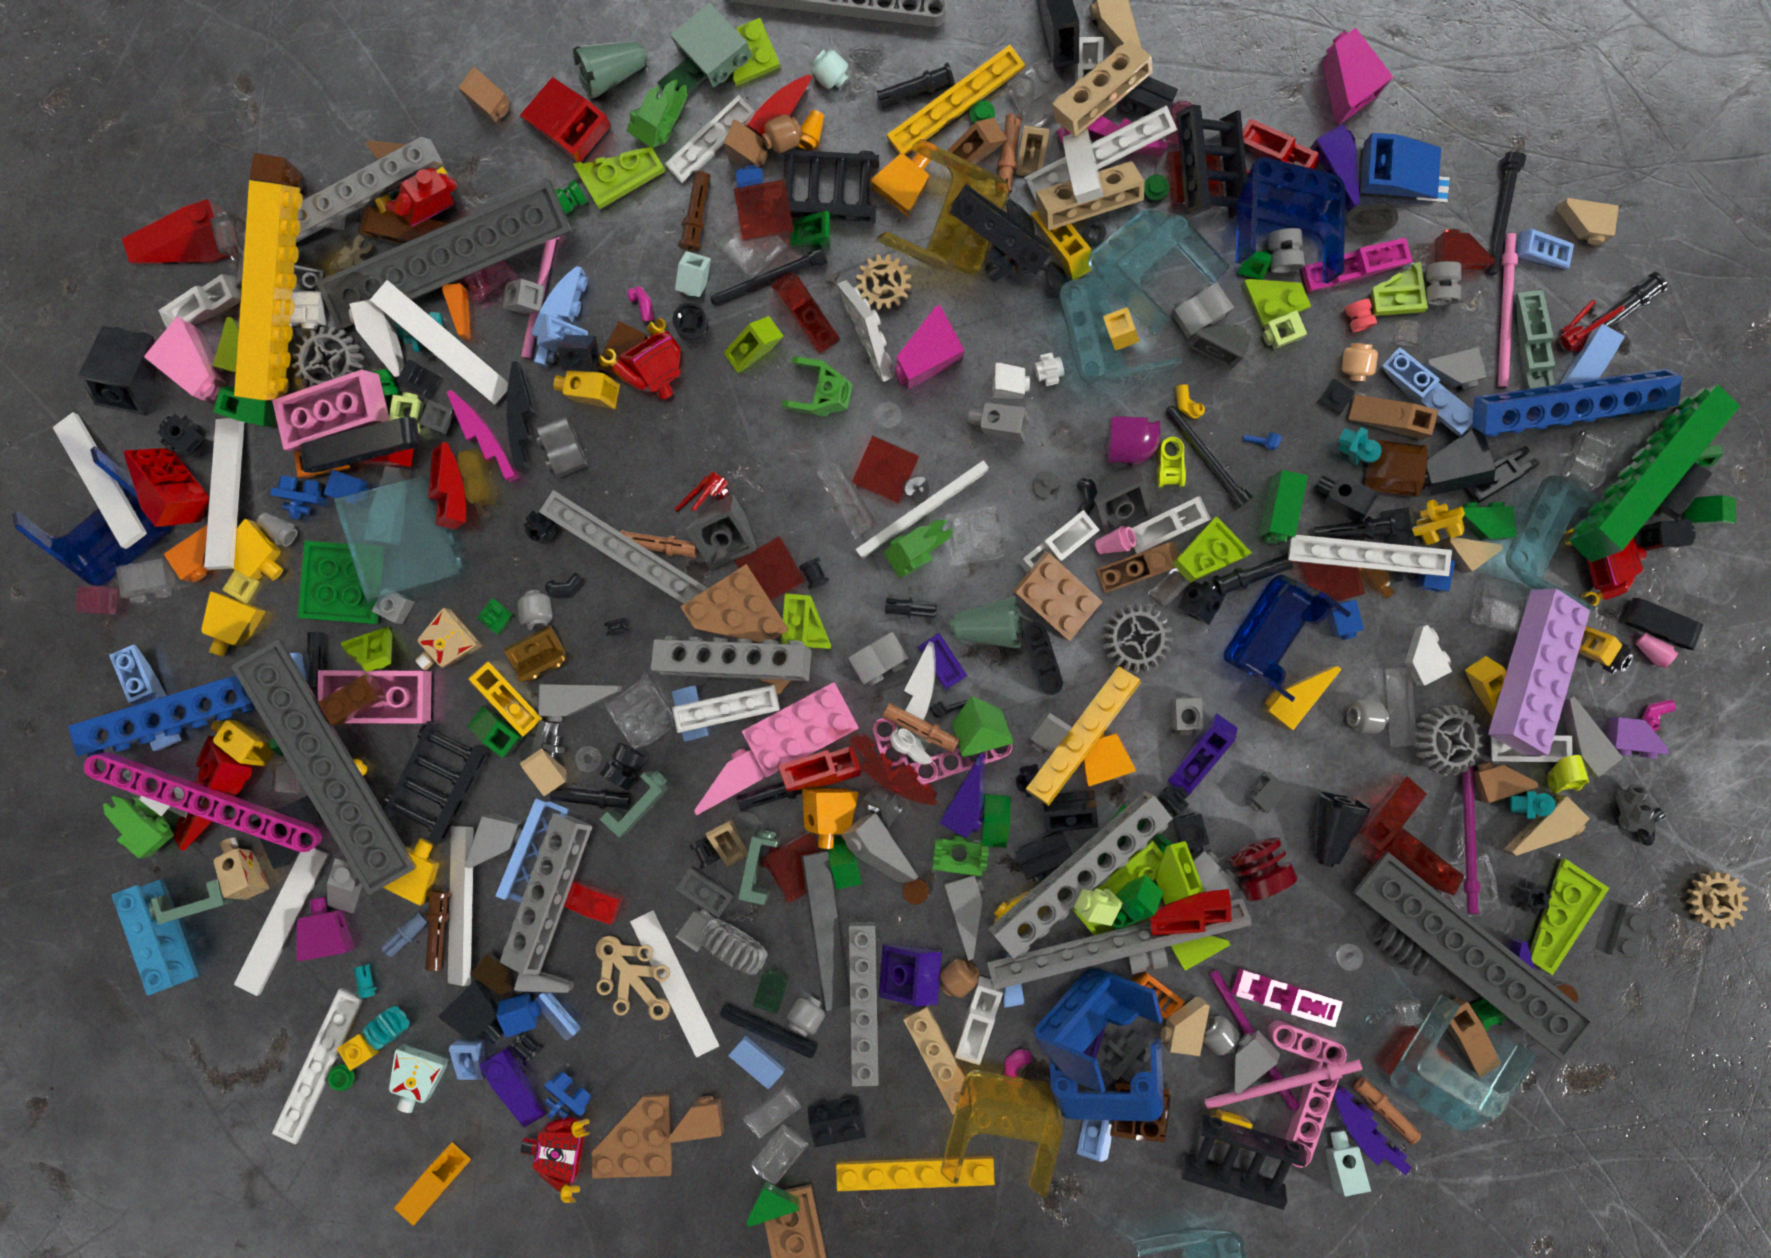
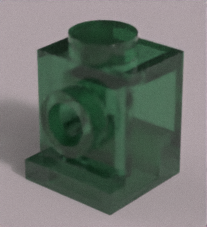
M769 970V973L763 972L753 1007L778 1014L788 983V979L784 978V974ZM772 987L775 989L776 994L769 996L766 993V989Z

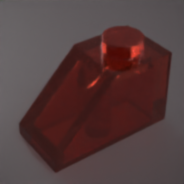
M1448 229L1435 239V263L1445 261L1461 263V270L1486 271L1495 264V259L1470 233H1460L1459 229Z

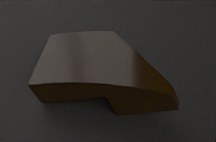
M490 952L486 953L470 975L505 999L516 997L513 990L512 970L500 963V960Z

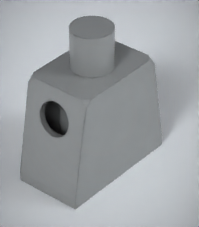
M985 403L984 410L970 408L968 424L979 425L983 434L1025 443L1030 419L1026 408L994 403ZM995 418H999L997 422L992 423Z

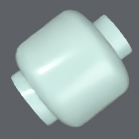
M823 49L810 64L813 67L811 75L826 89H830L834 85L839 88L848 78L845 74L848 69V63L834 50L826 52Z

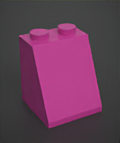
M1354 28L1349 33L1343 31L1332 41L1333 44L1326 50L1327 55L1322 61L1335 122L1338 125L1378 97L1393 79L1392 74L1357 28Z
M940 304L931 311L896 357V366H894L896 371L894 373L901 385L906 384L908 389L963 360L965 350Z

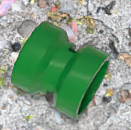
M575 179L569 182L567 187L555 190L565 214L571 212L576 205L582 206L588 202ZM567 192L573 201L572 203L566 195Z
M389 369L372 371L379 374L385 400H391L393 395L399 396L398 388L395 387L394 383L396 377H394Z

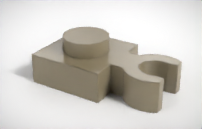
M358 235L353 241V248L350 250L344 246L329 266L336 272H340L363 262L364 260L362 259L373 254L376 247L369 243L365 249H361V244L365 239Z

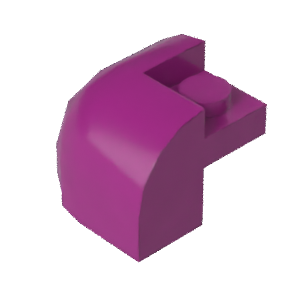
M1112 416L1109 420L1108 442L1105 445V456H1108V462H1123L1136 466L1150 459L1159 446L1161 421L1148 422V418Z

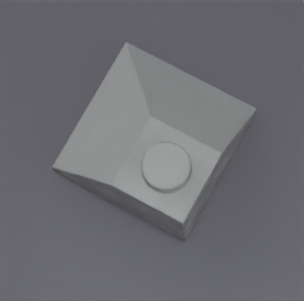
M497 813L482 816L464 867L472 868L514 848L521 835L523 822Z

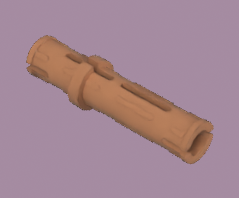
M1007 114L1005 118L1004 134L1007 140L1002 144L1001 159L997 163L999 174L996 191L999 193L1004 189L1003 194L1012 193L1013 176L1018 165L1015 161L1022 117L1018 114L1016 119H1014L1015 114Z
M624 530L620 531L650 551L666 553V556L671 557L675 554L696 558L698 549L692 541L679 540L675 536L666 538Z
M889 702L882 716L926 739L927 743L931 744L932 742L950 753H953L960 739L940 729L936 723L932 725L893 705L891 702Z
M1365 1077L1360 1078L1354 1084L1353 1089L1366 1100L1368 1107L1373 1112L1376 1111L1409 1145L1418 1142L1422 1133L1388 1101V1097L1383 1092H1379Z

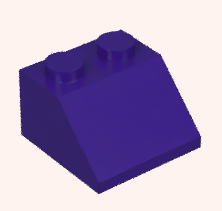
M883 945L878 997L915 1007L938 1005L942 952L921 947Z

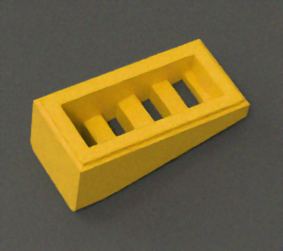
M1586 626L1581 644L1587 635L1588 638L1583 646L1580 645L1578 653L1609 666L1622 647V644L1615 636ZM1597 640H1599L1598 643L1596 644V646L1594 647V649H1592V647L1594 646L1595 642H1596Z

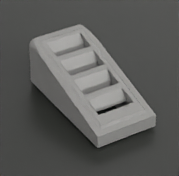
M540 971L539 975L519 973L514 991L568 993L573 988L574 981Z

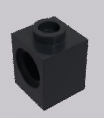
M566 335L556 349V356L560 360L562 371H593L599 357L596 336Z
M1194 812L1172 819L1178 843L1186 841L1190 853L1204 850V845L1210 844L1201 813ZM1194 826L1197 829V836L1194 840L1188 841L1185 836L1186 830Z

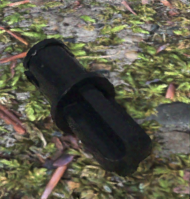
M886 597L885 614L906 615L908 618H911V616L934 618L936 616V603L912 601V598L902 600Z

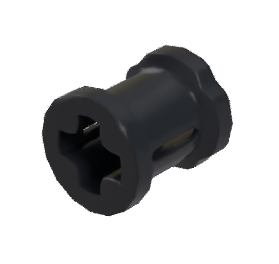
M820 557L799 566V569L804 571L809 585L807 587L809 590L820 587L830 581L828 577H825L819 564L821 562Z
M707 836L688 846L690 850L694 851L701 863L699 865L700 869L721 858L719 854L715 853Z
M526 1032L520 1033L507 1047L509 1051L513 1050L523 1060L522 1064L524 1066L542 1049L540 1046L536 1047L525 1036Z

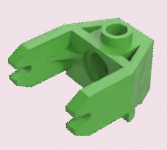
M675 79L665 85L660 98L658 97L660 87L656 86L649 90L641 107L631 111L627 132L652 148L665 144L687 99V86L682 85L677 91L678 80Z
M792 357L791 363L795 364V366L816 370L820 374L813 402L807 404L783 400L781 407L789 411L825 417L832 412L838 413L848 409L853 387L850 381L823 360Z
M935 520L927 526H920L906 536L900 535L889 542L891 547L883 553L899 578L911 574L933 560L930 552L949 540L953 532L952 528L945 531L942 530L947 520Z
M132 795L136 802L135 804L124 797L112 796L115 807L108 802L104 803V814L122 834L117 841L138 858L151 856L174 836L163 815L157 814Z
M954 834L953 838H935L932 870L982 876V872L986 871L989 847L985 844L969 841V836L966 839L959 834ZM956 847L966 849L964 859L955 860L952 857L953 849Z

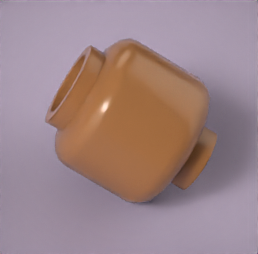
M782 114L765 123V133L762 134V139L768 149L772 148L776 153L781 154L799 144L802 130L795 117L791 118L786 114Z
M957 958L940 972L941 989L948 996L953 995L957 998H962L977 986L979 971L968 959Z

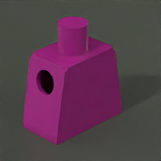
M325 897L310 899L311 915L297 919V962L354 950V944L342 910L327 912Z

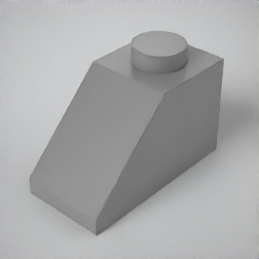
M1479 347L1429 359L1422 363L1440 381L1452 388L1462 386L1463 390L1479 386L1478 382L1487 377Z
M1045 712L1028 738L1033 741L1031 747L1042 754L1046 750L1053 753L1072 727L1053 714Z
M345 856L335 858L327 882V906L354 913L362 884Z
M1259 1030L1252 1035L1250 1033L1245 1034L1237 1043L1239 1047L1235 1058V1091L1238 1095L1275 1066L1279 1060L1280 1053Z

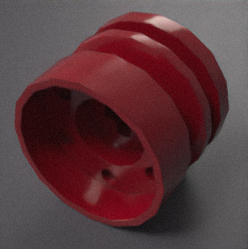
M1279 837L1250 843L1228 859L1232 867L1239 866L1234 870L1235 876L1249 875L1240 884L1249 902L1275 895L1298 881V876L1291 862L1278 863L1286 855L1285 849H1278L1282 844Z

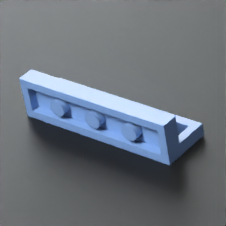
M542 797L535 799L495 895L496 897L504 900L510 898L521 903L523 896L513 893L517 882L526 879L527 884L529 882L530 874H528L525 867V861L533 855L538 857L539 850L535 843V837L540 832L545 830L547 832L548 824L544 816L547 808L550 807L558 810L563 815L568 814L569 808ZM541 823H543L544 828L539 830ZM531 847H533L534 852L529 854ZM521 871H523L524 876L519 878Z

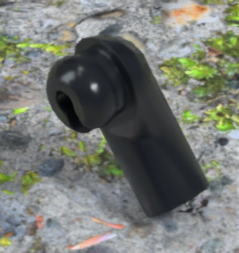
M1081 478L1077 483V488L1082 491L1084 500L1077 512L1080 513L1084 510L1089 516L1095 506L1094 499L1098 492L1096 483L1092 479Z
M1659 807L1654 809L1652 816L1655 825L1666 818L1665 813ZM1656 828L1654 832L1638 829L1637 836L1643 845L1651 846L1655 843Z

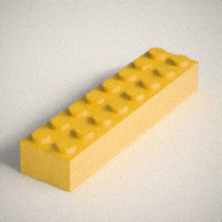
M249 180L234 396L266 401L283 397L288 391L289 381L286 378V369L291 361L288 343L293 335V330L290 326V316L293 315L295 308L294 301L292 300V289H295L297 282L296 274H294V263L297 262L299 255L298 248L296 247V236H299L301 229L300 221L298 220V210L301 209L303 202L302 194L298 187Z

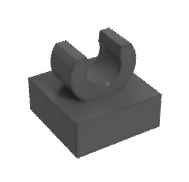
M429 400L419 424L446 435L455 411Z

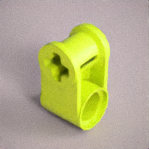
M1168 437L1158 446L1157 487L1168 484H1179L1180 487L1185 486L1184 444L1177 437ZM1166 443H1172L1176 447L1175 456L1166 454L1164 449Z
M1571 755L1559 759L1547 776L1548 786L1553 794L1567 789L1579 791L1585 784L1589 783L1582 756Z

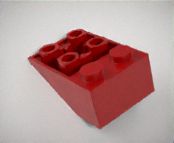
M551 77L520 114L521 118L576 163L581 162L611 127L607 116L602 111L554 77Z
M167 448L124 450L125 461L141 509L155 527L201 522L209 506L210 496L174 451L171 452Z

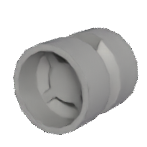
M1281 229L1267 235L1269 250L1273 252L1270 263L1272 272L1286 273L1305 267L1304 252L1299 249L1303 245L1301 229Z
M1445 261L1427 265L1426 280L1430 283V286L1426 288L1427 304L1451 305L1461 302V285L1457 284L1461 280V263Z
M1165 947L1126 957L1131 975L1146 972L1147 967L1156 970L1168 966Z

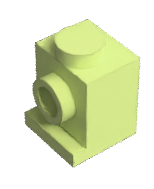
M1297 310L1268 322L1264 326L1265 331L1262 332L1265 343L1268 346L1272 345L1274 350L1301 340L1307 335ZM1279 329L1284 331V337H1280Z
M403 392L402 396L393 395L389 419L406 417V411L411 409L410 417L416 418L418 433L420 434L419 422L422 417L424 402L418 399V395Z
M1106 888L1104 891L1099 889L1094 891L1082 889L1074 908L1088 922L1112 926L1123 902Z

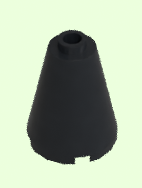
M1322 791V793L1319 792L1317 797L1314 856L1319 859L1318 863L1327 867H1334V864L1341 863L1367 819L1371 807L1357 799L1355 802L1348 800V796Z

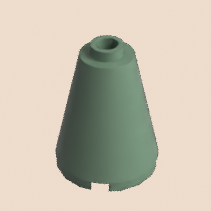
M636 41L583 45L572 50L575 66L579 65L580 74L578 75L587 95L591 98L600 96L645 67V61L648 60L644 46H639Z
M1016 596L1008 597L955 613L954 619H950L951 634H955L959 640L1020 648L1022 640L1017 641V634L1022 633L1020 605H1014L1018 598Z

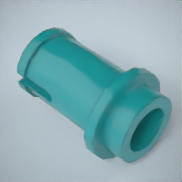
M370 964L353 968L358 990L355 994L359 995V999L374 996V990L377 987L373 986Z

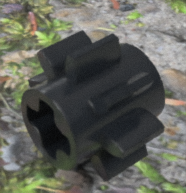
M532 511L526 517L527 521L523 526L526 527L525 532L531 540L541 542L545 539L549 541L555 535L556 522L545 515Z
M1621 641L1619 642L1622 644V647L1609 666L1600 663L1603 666L1602 669L1612 674L1616 670L1625 671L1633 659V655L1629 653L1631 651L1628 648L1629 645Z
M1038 764L1021 767L1019 769L1021 774L1016 777L1018 790L1026 793L1027 798L1033 796L1027 792L1026 788L1040 771Z
M1170 784L1157 795L1162 806L1168 813L1171 812L1174 817L1184 811L1189 805L1185 800L1189 794L1182 786L1175 788Z
M1528 881L1527 887H1518L1520 891L1519 897L1515 898V900L1523 904L1521 910L1528 912L1531 909L1533 914L1539 915V909H1549L1547 903L1552 895L1544 892L1546 886L1543 884L1536 886L1534 882Z

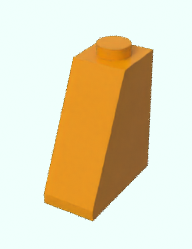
M451 1142L420 1176L394 1209L414 1226L470 1162L471 1158Z

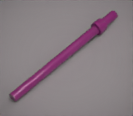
M1472 765L1468 766V771L1462 772L1466 860L1464 893H1467V914H1479L1478 893H1481L1480 882L1477 881Z
M1215 969L1209 972L1210 979L1244 1035L1255 1033L1218 970ZM1276 1066L1267 1071L1272 1081L1285 1078L1281 1076ZM1290 1089L1276 1092L1282 1096L1290 1111H1294L1299 1107Z

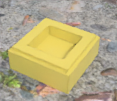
M234 570L222 590L241 602L248 603L260 581L249 578Z

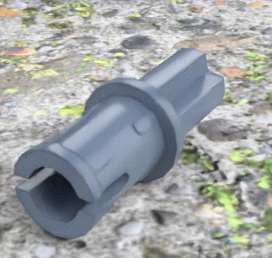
M417 911L403 926H398V931L381 946L384 954L392 957L406 943L413 942V937L429 924L425 915Z

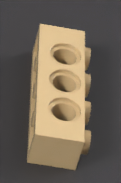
M1131 39L1118 46L1109 57L1099 62L1085 77L1078 79L1073 87L1056 98L1055 102L1052 103L1055 120L1074 137L1078 136L1153 73L1151 55Z
M1130 161L1098 171L1104 196L1085 203L1078 204L1071 180L1036 191V211L1047 230L1049 231L1144 200V179L1134 163Z
M928 1005L918 1006L904 1013L903 1020L952 1114L976 1103L975 1095Z

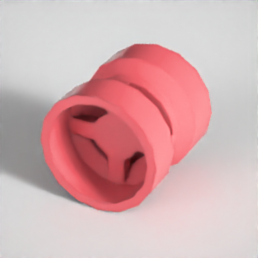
M1370 299L1360 300L1345 307L1347 316H1350L1352 320L1350 323L1352 332L1365 330L1378 324L1376 317L1371 314L1370 309L1372 305Z

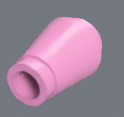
M1121 526L1096 540L1097 551L1100 554L1130 551L1132 547L1136 546L1134 531L1131 527L1125 528Z
M1646 632L1635 643L1656 667L1660 666L1663 669L1667 668L1678 655V652L1674 650V646Z

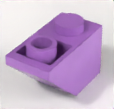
M1608 717L1606 737L1620 755L1631 756L1632 751L1641 752L1640 757L1657 759L1658 754H1668L1669 749L1645 720Z

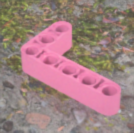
M881 718L874 724L873 733L889 782L897 791H906L969 770L974 764L968 756L962 757L960 748L957 747L953 753L945 751L930 756L933 774L928 778H923L918 773L919 767L922 764L916 761L908 764L904 753H901L900 758L894 762L886 758V750L893 747L890 740L891 734L888 737H882L878 734L877 727L882 722H888L892 726L893 733L896 730L895 723L886 718ZM1012 744L1007 745L1003 753L998 754L993 749L982 752L985 755V764L1008 756L1012 751ZM948 755H953L958 760V764L953 770H948L943 765L944 758ZM898 772H905L909 777L908 783L904 786L896 785L893 779L894 775Z
M1281 1020L1273 1021L1268 1027V1037L1278 1047L1312 1059L1308 1072L1327 1068V1065L1338 1062V1064H1343L1346 1061L1347 1053L1345 1048L1332 1038ZM1283 1028L1287 1029V1036L1283 1040H1277V1032ZM1310 1037L1312 1039L1311 1046L1307 1049H1302V1041ZM1335 1046L1337 1049L1335 1056L1327 1058V1050ZM1329 1078L1322 1083L1317 1081L1303 1085L1297 1102L1299 1107L1294 1111L1285 1139L1304 1145L1305 1167L1312 1160L1339 1079L1331 1080ZM1313 1097H1319L1318 1105L1313 1108L1309 1107L1310 1100ZM1311 1122V1127L1307 1132L1300 1131L1303 1123ZM1292 1163V1165H1294V1166H1296V1167H1300V1168L1303 1167V1166H1299V1165H1296V1164H1293V1163Z

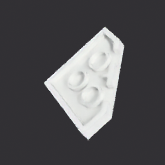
M847 280L838 283L843 305L856 326L855 331L871 358L870 363L874 371L883 382L891 379L890 368L893 367L889 354L885 353L884 350L887 343L883 333L878 330V325L881 322L875 310L871 311L866 298H861L857 287L853 288Z

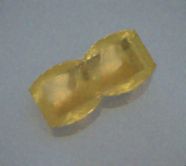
M478 448L459 452L458 467L461 474L465 477L463 486L468 501L476 506L496 502L497 490L493 480L490 478L491 464L485 459L483 452Z

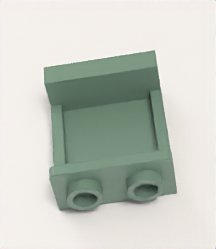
M710 2L670 34L676 48L693 61L707 77L712 87H716L719 83L726 81L732 72L744 66L749 58L752 57L747 41Z
M646 771L641 774L640 777L650 786V789L625 816L616 809H612L600 818L618 837L627 834L669 789L665 784L667 779L658 771Z
M761 829L759 833H755L751 837L738 900L765 905L770 889L755 886L763 846L777 847L780 844L781 838L776 837V832Z
M216 879L206 882L210 897L208 899L174 909L167 894L152 898L149 910L152 919H157V923L162 924L234 902V900L223 897L219 880Z

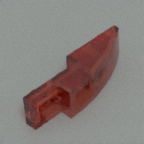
M856 733L849 740L867 759L860 768L880 785L897 795L921 804L935 806L938 803L934 798L938 793L928 783L923 786L916 779L919 774L910 764L906 767L900 764L893 770L890 766L894 763L883 752L878 755L872 749L875 743L865 733L862 736Z

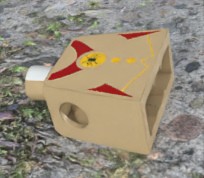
M443 608L418 638V643L425 651L415 661L425 671L435 662L441 668H448L483 645L451 609Z
M235 837L220 842L223 855L215 858L213 862L224 898L247 900L270 889L251 850L239 849Z

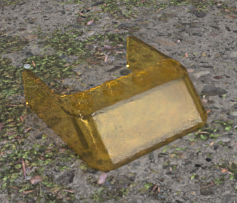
M920 139L912 145L911 150L945 166L952 176L949 191L928 246L924 249L887 231L878 235L876 241L934 268L973 275L980 270L990 242L949 213L952 208L951 203L967 183L1003 209L1009 195V186L1003 178Z
M980 1070L969 1072L962 1084L941 1167V1174L951 1183H958L967 1145L970 1139L979 1133L1039 1142L1029 1187L1040 1196L1047 1197L1063 1135L1061 1111L1056 1105L1050 1083Z

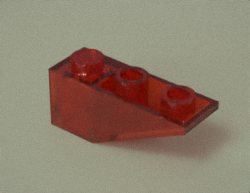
M789 272L770 286L819 354L840 339L796 274Z
M1406 776L1365 820L1357 836L1373 851H1382L1401 830L1427 793Z
M1400 827L1383 839L1374 856L1376 859L1379 860L1385 851L1389 852L1432 888L1453 896L1456 895L1464 875L1408 831Z

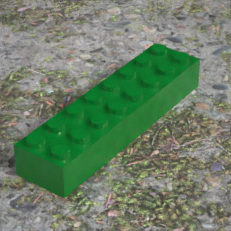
M1718 384L1708 389L1704 387L1692 397L1688 395L1683 397L1679 401V406H1675L1677 410L1669 414L1661 422L1662 428L1654 432L1647 439L1648 445L1635 453L1632 457L1633 463L1620 471L1618 474L1619 480L1606 488L1603 492L1604 498L1596 502L1588 510L1590 515L1573 528L1575 533L1568 541L1590 562L1623 551L1738 410L1740 405Z

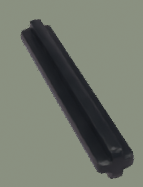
M724 1004L721 1009L720 1018L805 1057H814L817 1050L816 1044L731 1005Z

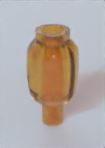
M1358 568L1359 575L1370 588L1381 591L1386 598L1391 597L1395 593L1389 585L1390 575L1387 570Z

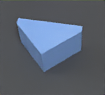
M466 1038L457 1039L449 1047L457 1079L484 1080L485 1075L479 1065L485 1060V1038H476L472 1042Z

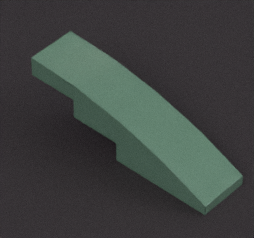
M1537 290L1517 293V326L1525 388L1531 389L1555 385L1552 373L1555 362L1550 343L1554 336L1544 291Z

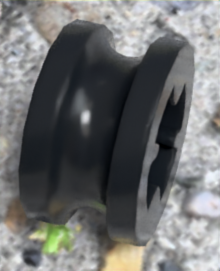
M1096 220L1088 222L1082 232V238L1089 246L1100 245L1106 236L1105 225ZM1090 228H1094V231L1097 228L1100 231L1097 239H1094V236L1092 238L1088 236Z
M620 618L604 623V627L608 628L606 635L613 636L629 631V627L625 626L627 619Z

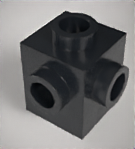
M176 414L172 417H166L160 423V429L157 431L163 438L160 443L171 452L176 449L186 457L205 438L194 430L198 425L186 415L183 418Z
M1193 581L1185 591L1177 608L1190 618L1210 625L1214 616L1219 611L1224 598L1216 592L1218 588L1206 581L1203 584Z

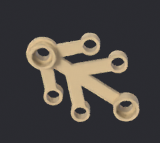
M605 936L600 939L596 945V954L602 960L601 980L597 983L598 993L607 995L613 990L614 984L611 980L614 963L620 971L618 998L613 1005L614 1012L617 1015H625L629 1011L630 1003L628 997L631 984L649 1006L648 1013L650 1017L654 1020L665 1019L670 1012L669 1002L664 998H656L639 976L655 977L657 981L663 982L670 976L669 967L664 964L659 966L628 964L623 956H638L641 961H648L654 954L652 946L648 944L642 946L622 945L620 940L614 936ZM605 945H611L613 947L612 954H607L605 952ZM643 948H647L650 951L649 957L641 955ZM658 969H665L667 972L666 977H660L657 973ZM602 982L609 984L610 988L608 991L602 990ZM619 1002H623L626 1005L625 1011H620L617 1008ZM661 1006L663 1013L660 1015L656 1014L654 1007Z

